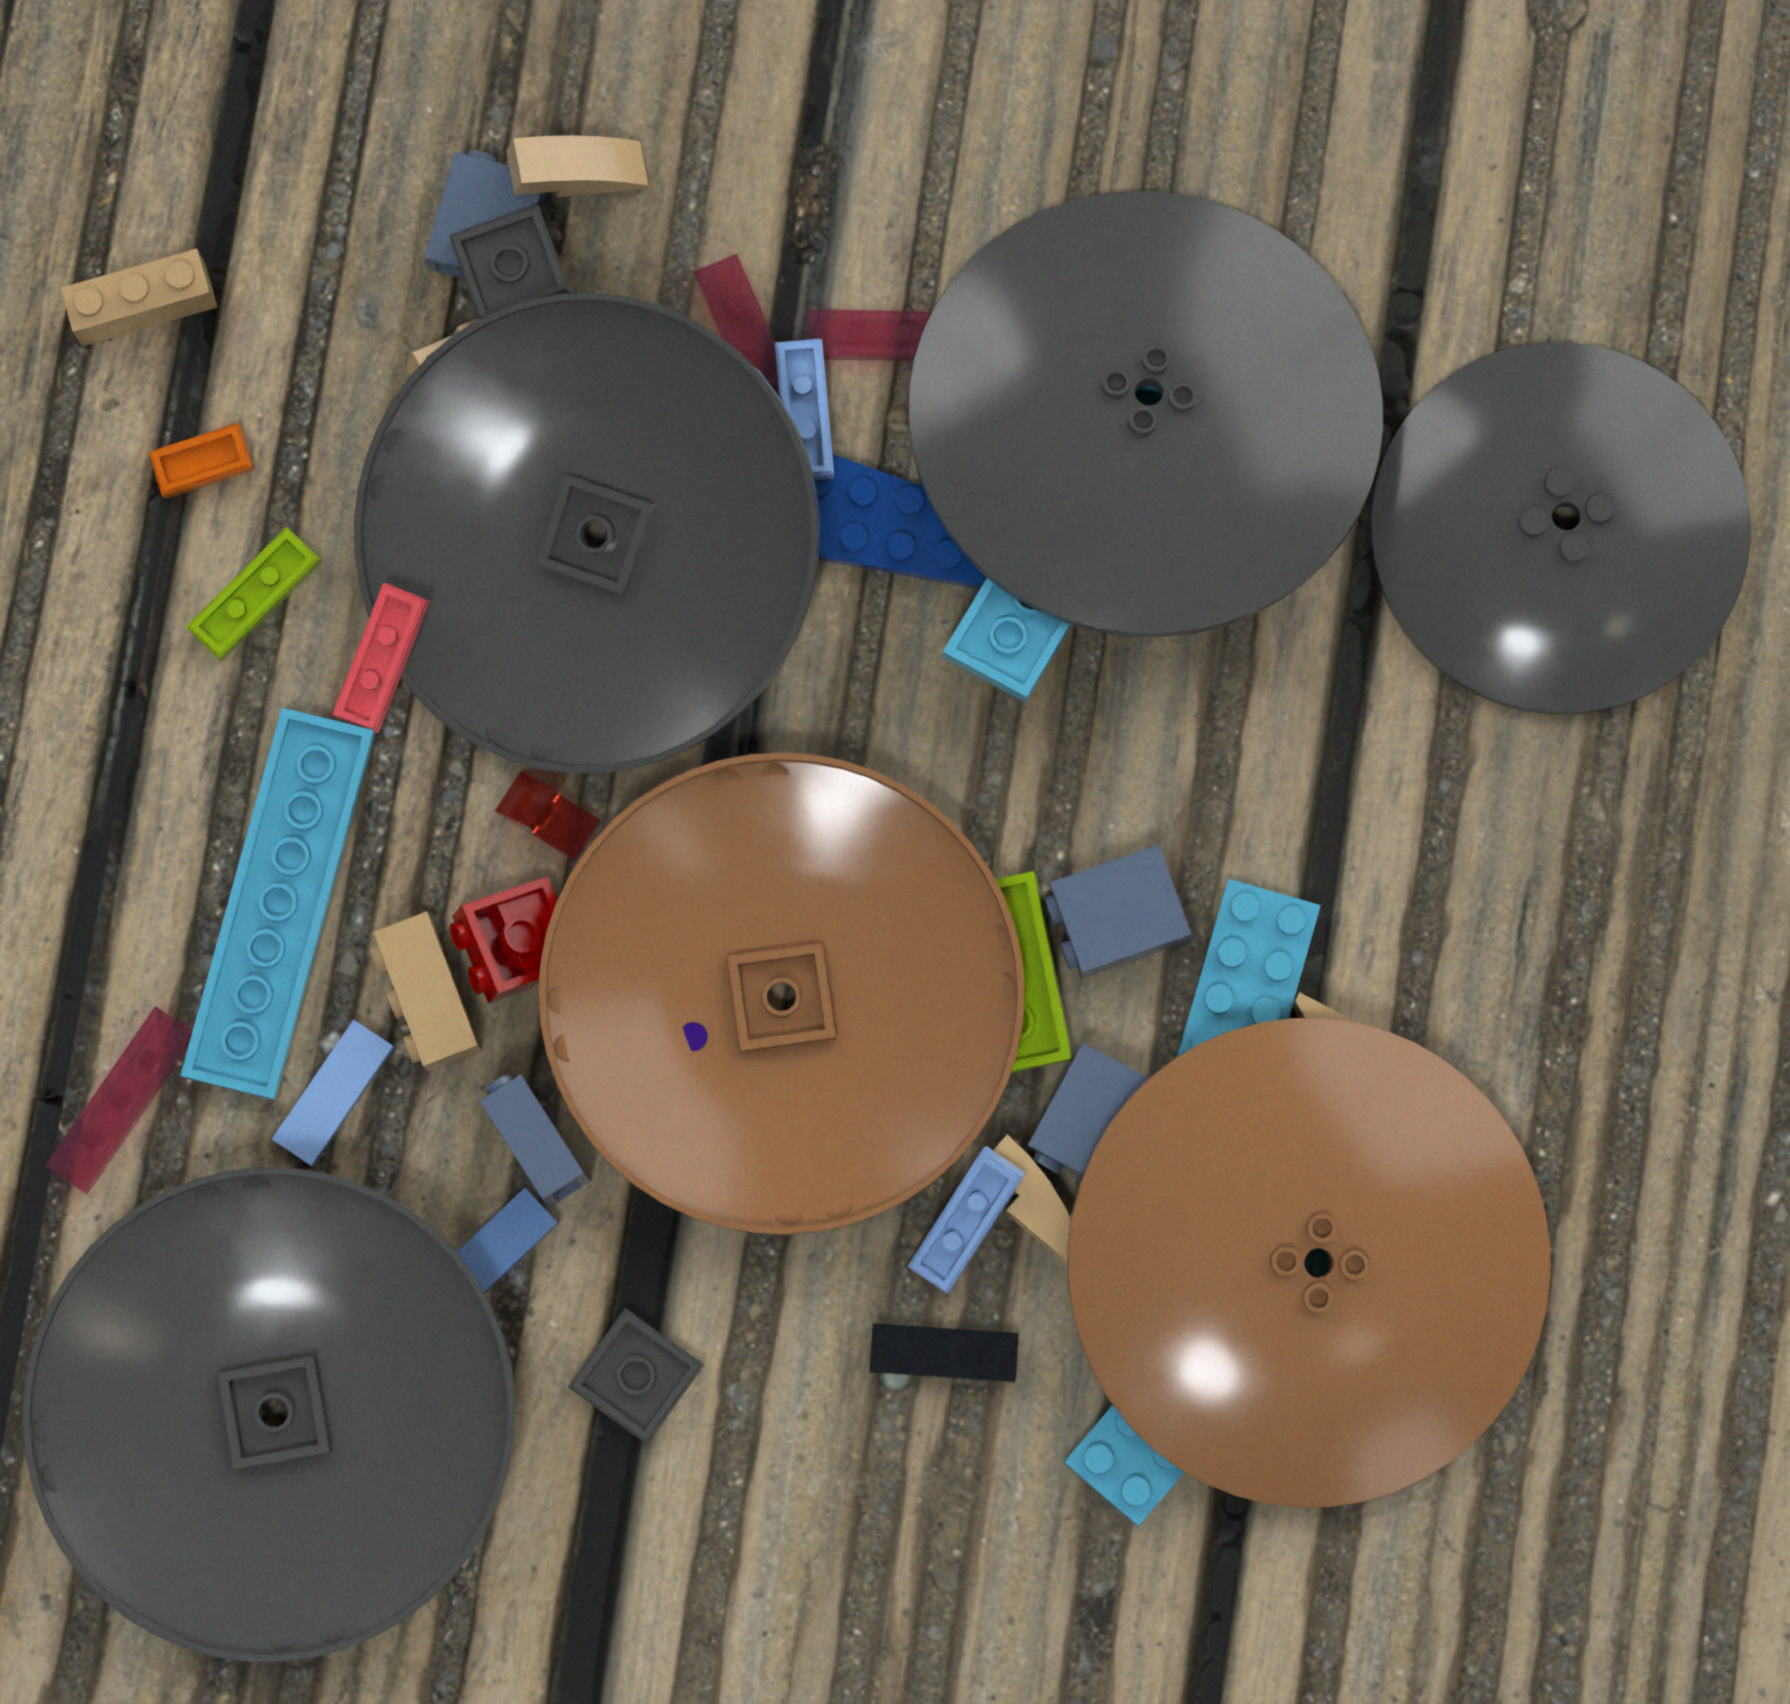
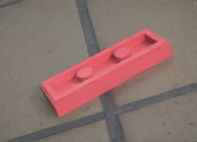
M389 583L382 584L332 716L355 726L372 729L375 731L374 733H380L430 600Z

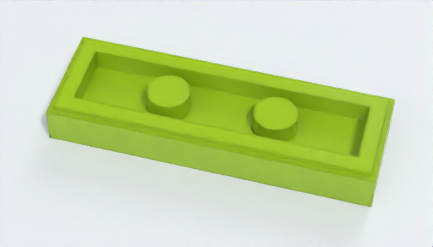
M286 527L186 628L222 662L322 561Z

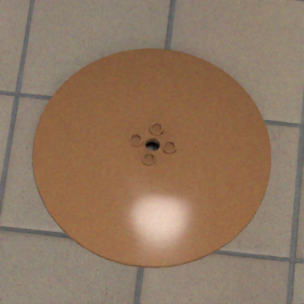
M777 752L738 756L715 761L686 771L658 785L634 801L604 828L589 845L570 873L556 902L546 931L540 962L538 994L540 1023L546 1054L557 1087L572 1117L589 1142L615 1170L635 1187L661 1204L690 1218L721 1228L752 1234L795 1235L818 1233L847 1227L878 1216L918 1194L957 1162L978 1137L991 1117L1008 1083L1018 1052L1023 1025L1025 986L1022 955L1017 932L1005 897L991 870L978 851L949 818L926 799L906 786L874 770L844 760L824 756ZM785 985L793 990L796 1000L790 1009L778 1011L769 1005L767 995L773 987ZM687 1023H699L707 1032V1042L700 1050L691 1051L683 1030V1026Z
M1290 1018L1268 1021L1225 1032L1189 1049L1148 1078L1123 1104L1108 1124L1089 1158L1074 1201L1067 1243V1282L1071 1311L1079 1341L1098 1383L1108 1400L1128 1426L1150 1448L1175 1467L1207 1485L1249 1500L1297 1508L1348 1505L1392 1494L1433 1474L1470 1447L1501 1413L1528 1369L1540 1338L1547 1310L1551 1277L1550 1240L1546 1212L1537 1180L1524 1150L1508 1123L1491 1101L1457 1069L1415 1042L1379 1028L1356 1022L1327 1018ZM1316 1248L1324 1250L1330 1259L1328 1271L1320 1277L1311 1276L1304 1266L1306 1255Z

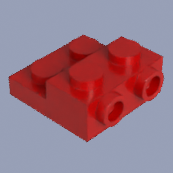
M548 876L461 905L452 915L454 922L449 926L452 942L459 951L466 949L472 967L468 968L470 985L476 994L484 993L488 1004L531 989L536 983H539L540 962L546 931L557 902Z

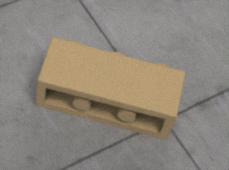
M197 248L60 288L72 332L82 347L218 307L206 264Z
M426 911L374 931L373 934L377 945L370 947V952L379 974L388 972L394 989L386 992L396 1019L404 1016L411 1034L403 1036V1040L412 1063L421 1061L423 1067L429 1072L481 1052V1047L429 913Z

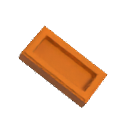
M239 423L148 452L164 499L254 471Z

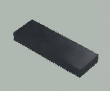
M873 1323L869 1372L1015 1383L1018 1333Z

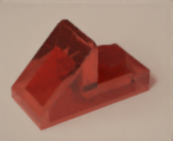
M520 771L495 809L497 814L573 862L577 861L601 824L600 819L561 796L557 788Z

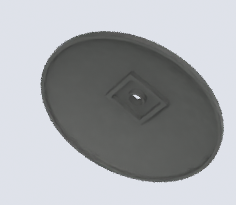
M1544 342L1498 351L1471 362L1436 385L1413 408L1392 439L1379 469L1372 498L1370 537L1374 567L1380 588L1391 613L1407 638L1437 670L1472 693L1502 706L1548 715H1579L1620 707L1650 695L1682 674L1707 650L1725 625L1743 586L1749 562L1751 520L1745 483L1739 464L1728 441L1703 406L1682 386L1652 366L1618 351L1570 342ZM1559 507H1569L1577 514L1578 525L1572 530L1559 529L1552 520V512Z

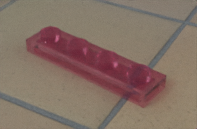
M155 1006L45 1166L88 1194L187 1051L192 1030Z

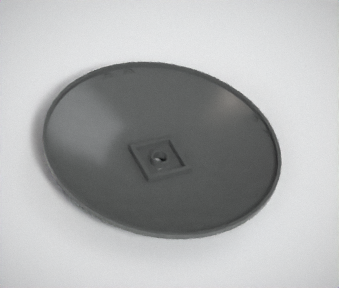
M1125 191L1071 200L1043 210L1017 223L993 239L969 260L946 288L934 307L922 333L914 358L910 381L908 423L915 465L931 508L948 536L963 555L990 581L1013 598L1036 611L1073 626L1127 637H1170L1217 629L1251 617L1291 594L1326 564L1349 534L1371 490L1381 450L1383 398L1373 351L1357 314L1344 293L1327 272L1301 247L1260 220L1217 202L1168 192ZM1151 386L1161 393L1162 399L1155 405H1144L1137 400L1135 392L1141 387Z
M565 293L539 297L514 304L477 320L453 335L431 353L411 374L385 412L365 457L357 490L354 515V552L358 582L368 617L371 615L383 583H389L430 600L401 679L434 716L457 734L482 749L513 762L538 769L565 773H606L635 769L657 763L695 747L717 734L741 715L764 691L781 668L793 647L809 609L816 582L820 552V514L811 465L797 427L772 386L738 349L716 332L694 319L659 304L628 296L604 293ZM593 521H600L607 529V539L599 548L591 547L585 539V530Z
M258 1167L225 1171L197 1178L166 1190L137 1206L114 1223L85 1251L68 1272L52 1298L38 1329L27 1368L23 1393L22 1426L29 1475L44 1520L59 1548L71 1565L100 1598L141 1628L182 1648L213 1657L239 1661L282 1662L308 1659L341 1651L369 1640L402 1622L426 1604L453 1578L481 1539L500 1500L510 1467L513 1449L516 1401L511 1362L505 1338L494 1309L479 1281L464 1260L434 1228L414 1212L385 1194L355 1181L310 1170ZM271 1398L282 1400L288 1409L286 1421L278 1427L266 1424L261 1416L263 1404Z

